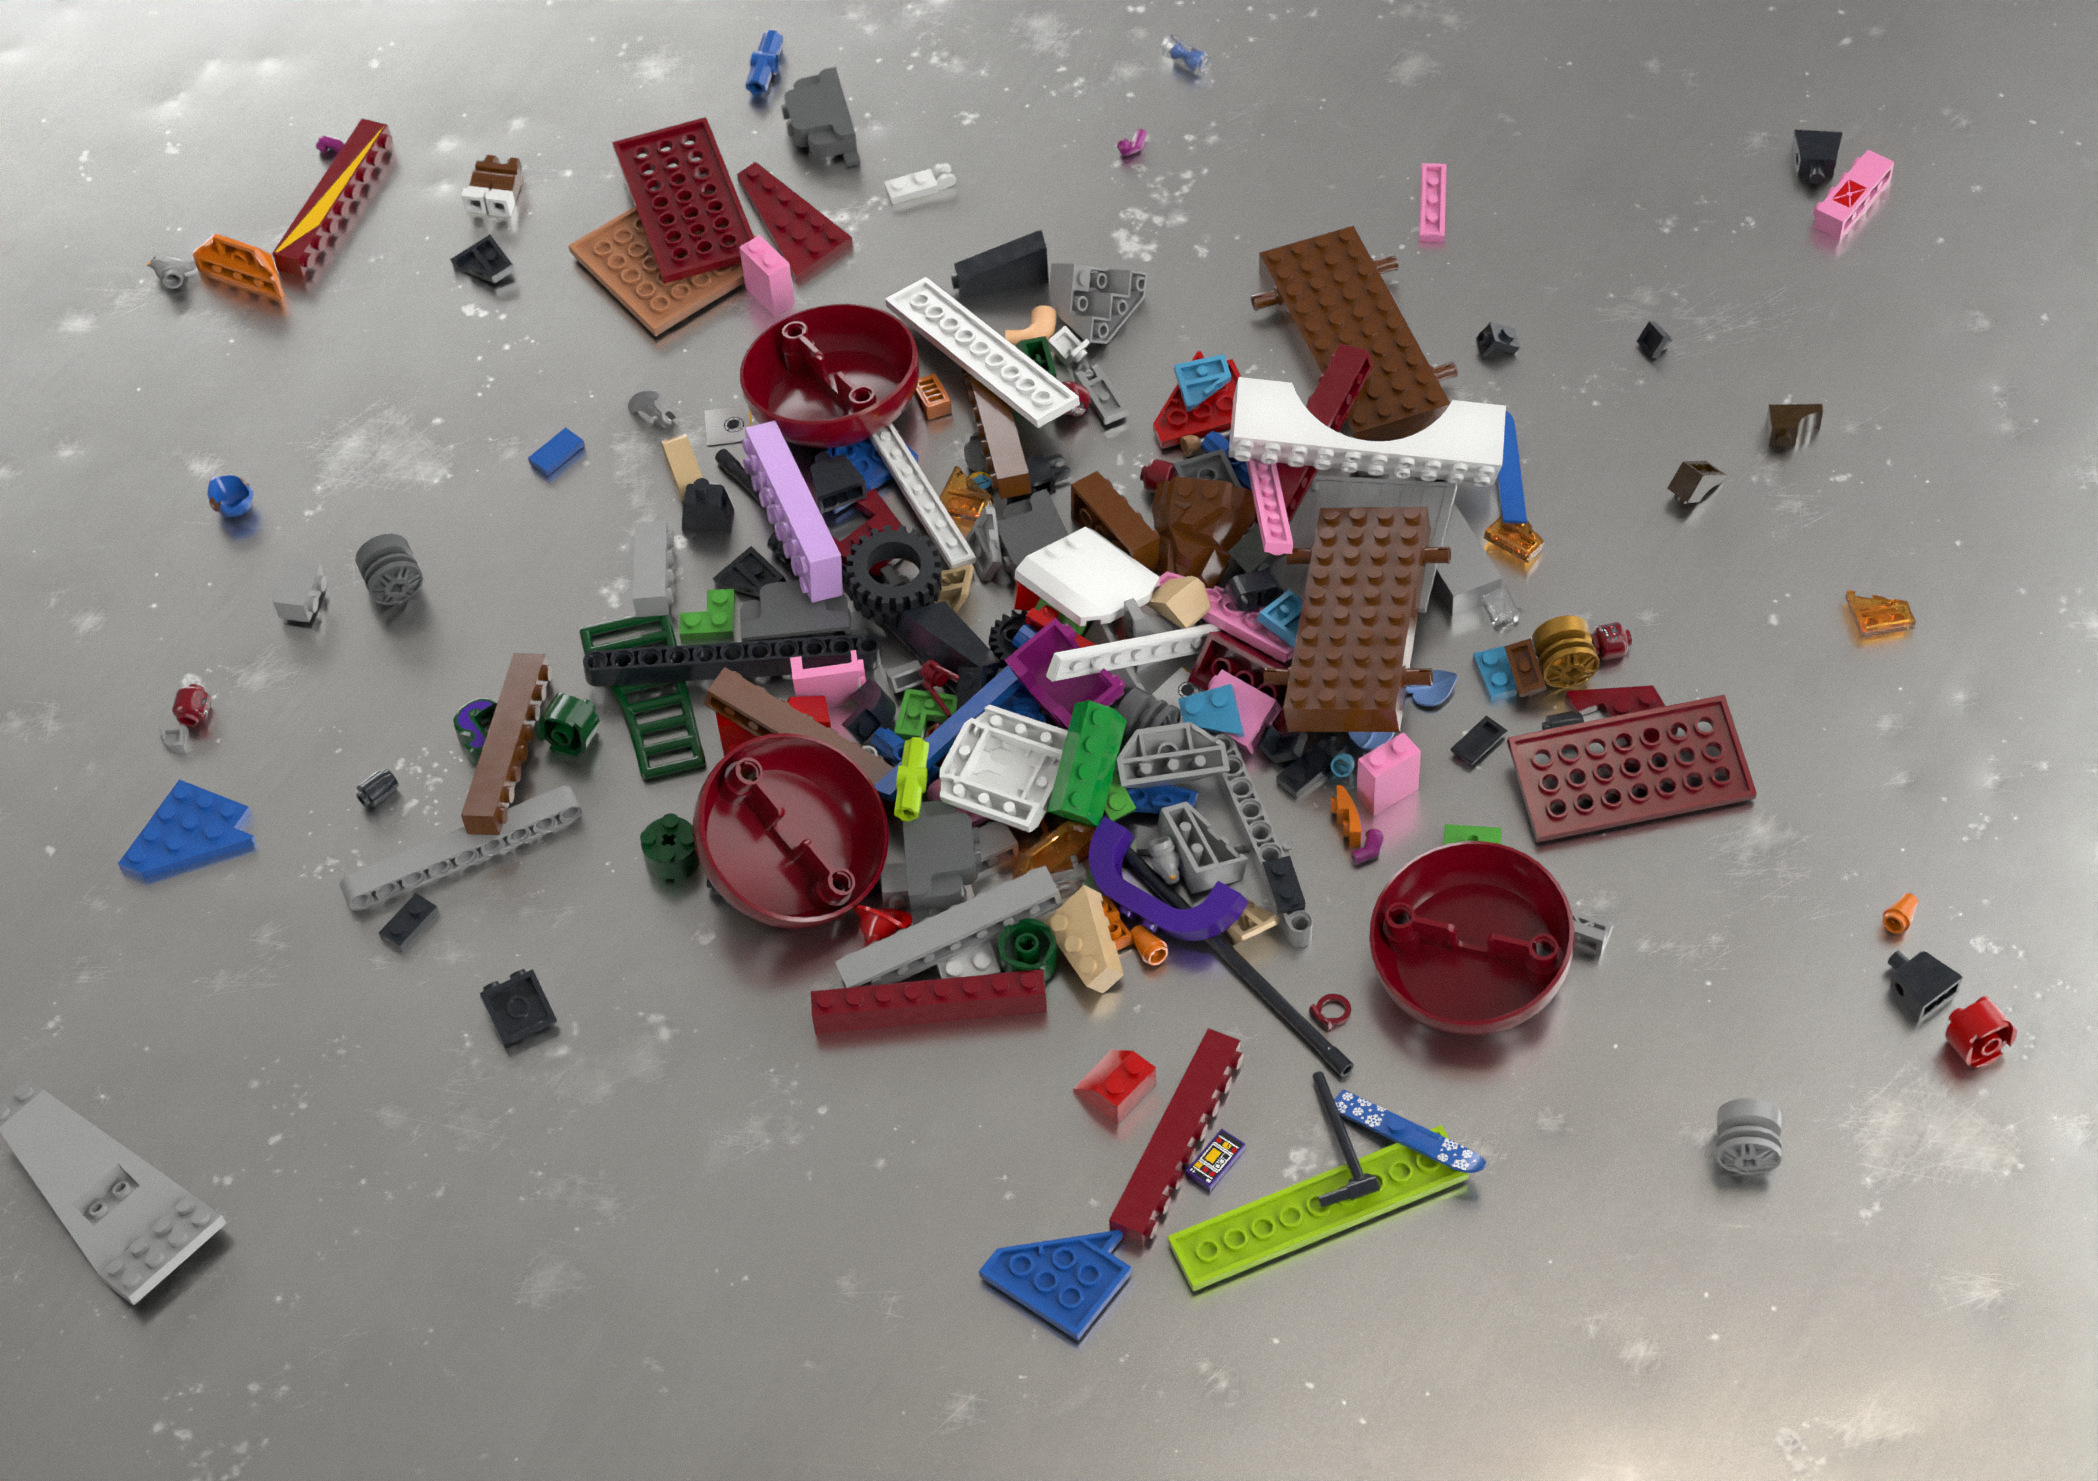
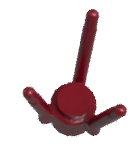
M929 660L920 670V677L924 679L922 686L929 691L941 710L950 718L952 714L933 687H942L948 679L958 683L959 675L944 668L935 660Z

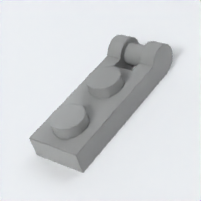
M1099 364L1090 366L1089 370L1084 372L1079 370L1073 373L1075 382L1085 386L1089 391L1090 403L1104 425L1128 416L1126 405Z

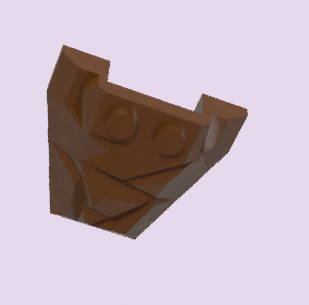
M1177 476L1173 477L1171 481L1165 480L1158 483L1152 512L1154 528L1160 536L1159 575L1171 572L1184 577L1193 576L1201 580L1205 588L1214 589L1215 586H1218L1230 565L1228 561L1231 555L1228 551L1241 540L1247 528H1251L1255 522L1257 513L1252 491L1246 488H1236L1227 481Z

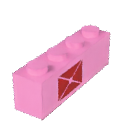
M1867 150L1861 158L1857 157L1852 165V169L1849 172H1844L1839 184L1836 187H1831L1826 199L1816 205L1813 212L1815 216L1813 227L1841 239L1891 180L1894 161L1870 150Z

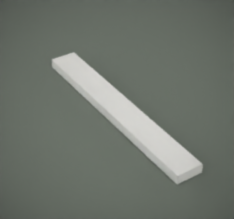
M891 424L886 429L870 436V441L949 568L953 569L976 563V556L894 425Z
M1206 624L1057 652L1053 655L1046 677L1053 682L1100 673L1103 668L1106 671L1197 654L1201 652L1209 632L1221 631V629L1213 624Z

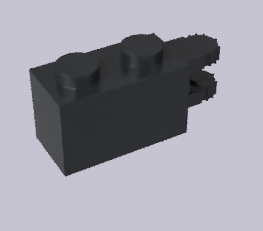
M1043 454L1025 459L1029 472L1031 493L1004 498L1002 501L1005 506L1029 499L1035 492L1047 489L1049 495L1056 493L1055 483L1066 478L1068 479L1072 472L1068 466H1062L1065 461L1062 455L1055 454L1054 456L1044 458Z

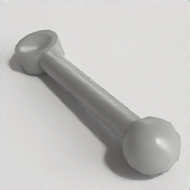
M1284 840L1280 846L1283 850L1290 851L1293 848V843L1290 840ZM1236 844L1234 850L1238 854H1243L1249 851V848L1242 844Z

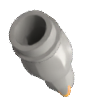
M160 255L154 256L147 264L148 267L155 270L156 275L163 284L172 289L182 285L186 272L196 269L194 261L184 262L173 257H163Z
M1160 837L1150 841L1149 853L1152 856L1151 862L1154 870L1163 877L1166 884L1178 882L1180 857L1175 852V844L1172 843L1171 837Z

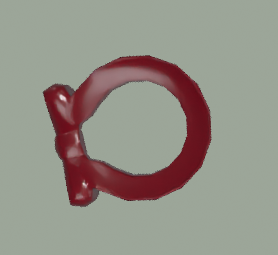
M1335 993L1327 994L1320 998L1317 1005L1312 1004L1310 1006L1309 1014L1316 1018L1328 1032L1331 1031L1332 1026H1340L1348 1021L1351 1015V1004L1342 995ZM1338 1001L1345 1007V1013L1338 1018H1326L1322 1014V1008L1326 1002Z

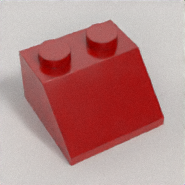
M1112 1049L1073 1088V1092L1116 1124H1119L1157 1085L1156 1067L1134 1051Z

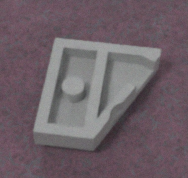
M984 506L965 540L976 556V563L974 565L981 579L991 581L1002 563L995 508L993 506Z

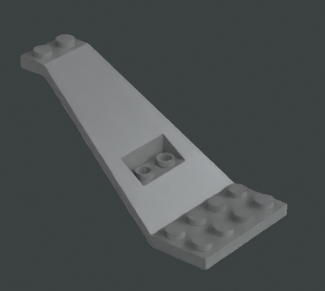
M29 1080L26 1084L18 1087L14 1094L0 1104V1135L8 1143L103 1282L133 1305L227 1223L217 1211L33 1081Z

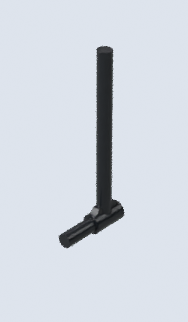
M1321 1071L1314 1073L1312 1078L1352 1175L1346 1187L1318 1196L1321 1208L1347 1199L1354 1200L1378 1192L1380 1187L1376 1176L1369 1173L1364 1174L1324 1073Z

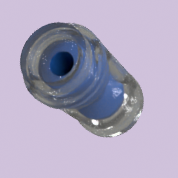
M1173 34L1165 37L1160 44L1161 56L1180 63L1196 75H1204L1211 66L1212 59L1208 56L1207 52L1193 48Z

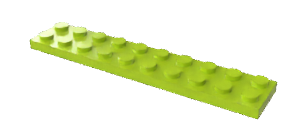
M1442 1125L1430 1129L1449 1139ZM1395 1143L1358 1158L1364 1174L1369 1173L1376 1176L1380 1187L1378 1192L1354 1200L1347 1199L1321 1208L1318 1196L1346 1187V1184L1352 1178L1346 1163L1168 1236V1243L1192 1291H1196L1467 1180L1469 1173L1454 1170L1400 1143Z

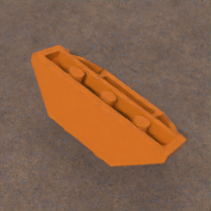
M215 233L192 253L197 269L200 272L280 299L284 297L271 254L258 247Z

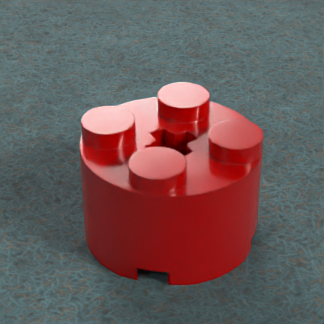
M1987 996L1979 998L1965 1009H1955L1948 1017L1950 1024L1945 1033L1947 1041L1969 1066L1972 1064L1974 1067L1986 1066L2003 1055L2001 1049L2006 1043L2011 1047L2017 1036L2016 1028Z

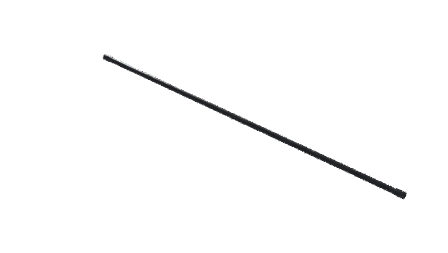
M727 449L718 451L715 460L760 502L759 491L754 490L751 475L746 474L741 463ZM842 565V583L847 587V571ZM884 619L883 624L924 664L932 660L896 634L897 626H889V620ZM948 679L945 685L957 695V683ZM1089 826L1094 832L1097 829L1095 827ZM1129 847L1123 860L1162 899L1176 909L1192 908ZM1220 934L1204 939L1323 1056V1059L1341 1077L1351 1072L1354 1064L1314 1028Z

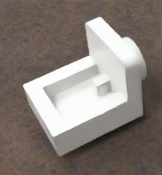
M1066 326L1047 341L1049 349L1065 366L1073 360L1078 363L1087 354L1085 349L1090 344L1087 339L1081 343Z

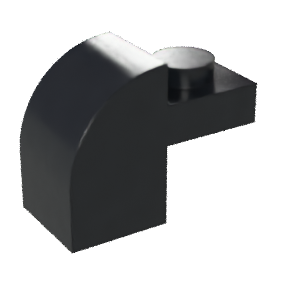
M870 678L851 697L858 708L841 724L856 742L861 745L880 726L887 729L896 714L895 703Z

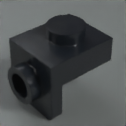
M1489 322L1476 337L1480 356L1487 357L1493 349L1515 354L1520 349L1516 331L1509 326Z
M1269 725L1264 730L1259 748L1273 763L1299 759L1303 753L1308 736L1304 732L1280 734L1272 725Z

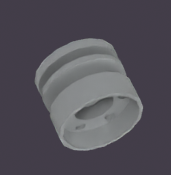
M1755 1098L1734 1099L1718 1108L1717 1133L1719 1136L1717 1140V1161L1720 1166L1728 1171L1749 1175L1763 1174L1776 1169L1782 1159V1141L1780 1139L1782 1113L1779 1108L1771 1102Z

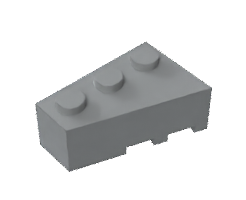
M1183 802L1161 808L1157 831L1161 837H1171L1172 843L1175 844V852L1180 857L1178 870L1191 894L1211 889L1217 881L1228 884L1243 880L1248 858L1242 853L1238 854L1229 846V841L1224 836L1220 837L1210 828L1211 824L1188 802Z

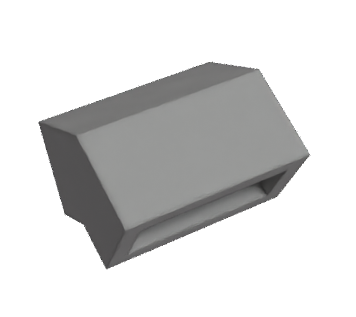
M918 660L886 671L887 682L893 693L924 682V679L920 677L922 666H920Z

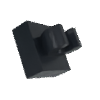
M1649 321L1636 342L1651 358H1658L1663 349H1668L1673 340L1670 339L1671 337L1656 321Z

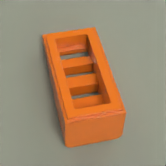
M936 374L919 378L915 393L927 420L952 413L949 396Z

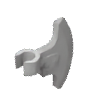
M657 390L639 391L632 396L628 404V409L632 413L642 411L650 417L657 416L658 423L662 427H668L672 424L666 419L665 415L670 420L677 417L674 410L670 408L665 409L657 401L662 394Z

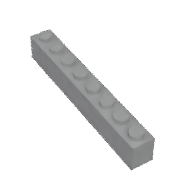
M1046 865L1038 869H1032L1025 875L1012 881H1005L999 887L988 892L979 893L964 903L953 905L940 914L927 917L916 925L898 930L894 935L881 941H874L868 947L857 952L848 953L835 961V964L846 988L897 983L999 936L1002 930L1009 924L1012 926L1025 918L1036 919L1060 908L1063 903L1060 893Z

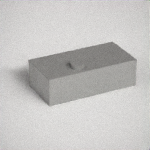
M1453 502L1442 547H1451V563H1438L1433 581L1434 588L1452 616L1501 598L1502 576Z

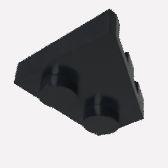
M490 234L450 259L455 268L492 283L498 282L515 271L511 261Z
M752 546L713 577L715 584L719 587L734 589L735 591L760 597V590L764 585L775 582H787L785 577Z

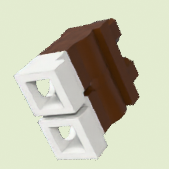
M487 154L483 161H476V169L472 173L469 186L464 188L461 194L465 212L487 215L489 211V215L511 218L520 187L523 184L520 159L510 157L506 164L499 162V158L495 155ZM475 200L480 201L481 206H474L473 202ZM497 204H503L504 209L496 208Z

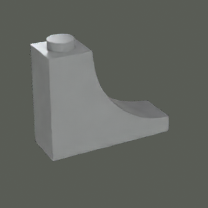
M1134 598L1124 601L1125 640L1182 629L1165 617H1153L1142 613ZM1165 660L1136 665L1135 668L1138 671Z

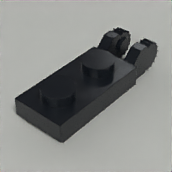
M1331 732L1324 736L1318 745L1315 744L1299 759L1278 774L1276 782L1295 798H1298L1331 771V762L1336 755L1341 753L1347 754L1350 747L1343 742L1334 748L1330 755L1327 754L1326 751L1337 740V736Z

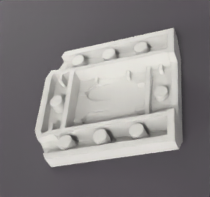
M1087 527L1026 556L1015 570V579L1079 626H1086V621L1098 620L1100 624H1106L1124 616V601L1131 598L1136 600L1139 607L1149 603L1152 598V592L1159 585L1160 578L1096 531Z
M988 705L984 708V713L976 719L970 718L964 723L940 768L941 801L1031 832L1039 826L1049 806L1068 731Z

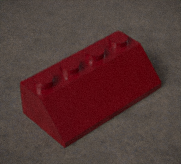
M1224 631L1209 632L1188 681L1207 691L1211 679L1215 675L1218 676L1221 670H1224L1276 699L1282 710L1272 723V726L1277 731H1281L1286 725L1283 708L1288 685L1265 686L1264 669L1289 667Z

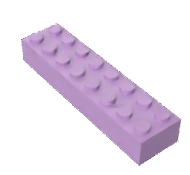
M776 421L745 427L746 438L742 439V445L747 455V458L743 459L746 474H751L752 486L755 491H759L760 503L763 508H767L768 520L770 524H775L776 537L778 541H783L785 556L787 559L791 558L793 573L795 576L799 575L800 577L799 581L802 592L808 594L812 603L842 596L841 554Z

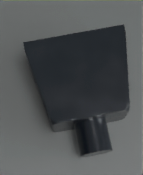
M1794 130L1791 150L1797 174L1809 177V181L1813 184H1821L1825 178L1833 177L1839 155L1842 132Z
M826 451L816 455V463L810 466V473L821 514L867 498L865 479L845 455L841 454L831 458L830 454Z
M699 478L694 481V484L686 485L682 513V531L732 532L735 510L725 487L719 484H709V481L705 478Z
M1898 950L1888 959L1887 963L1895 970L1890 984L1891 990L1917 1022H1920L1959 992L1963 977L1925 951H1921L1912 959H1909Z

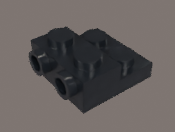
M525 969L518 970L509 976V980L503 983H499V981L492 982L484 986V991L479 993L482 1004L504 1047L557 1023V1019L533 969L527 972Z

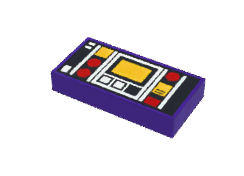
M1221 1128L1188 1167L1186 1176L1208 1191H1211L1245 1151L1246 1144Z

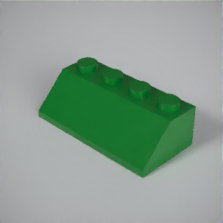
M1090 700L1075 703L1047 812L1095 828L1100 824L1127 722L1115 709Z

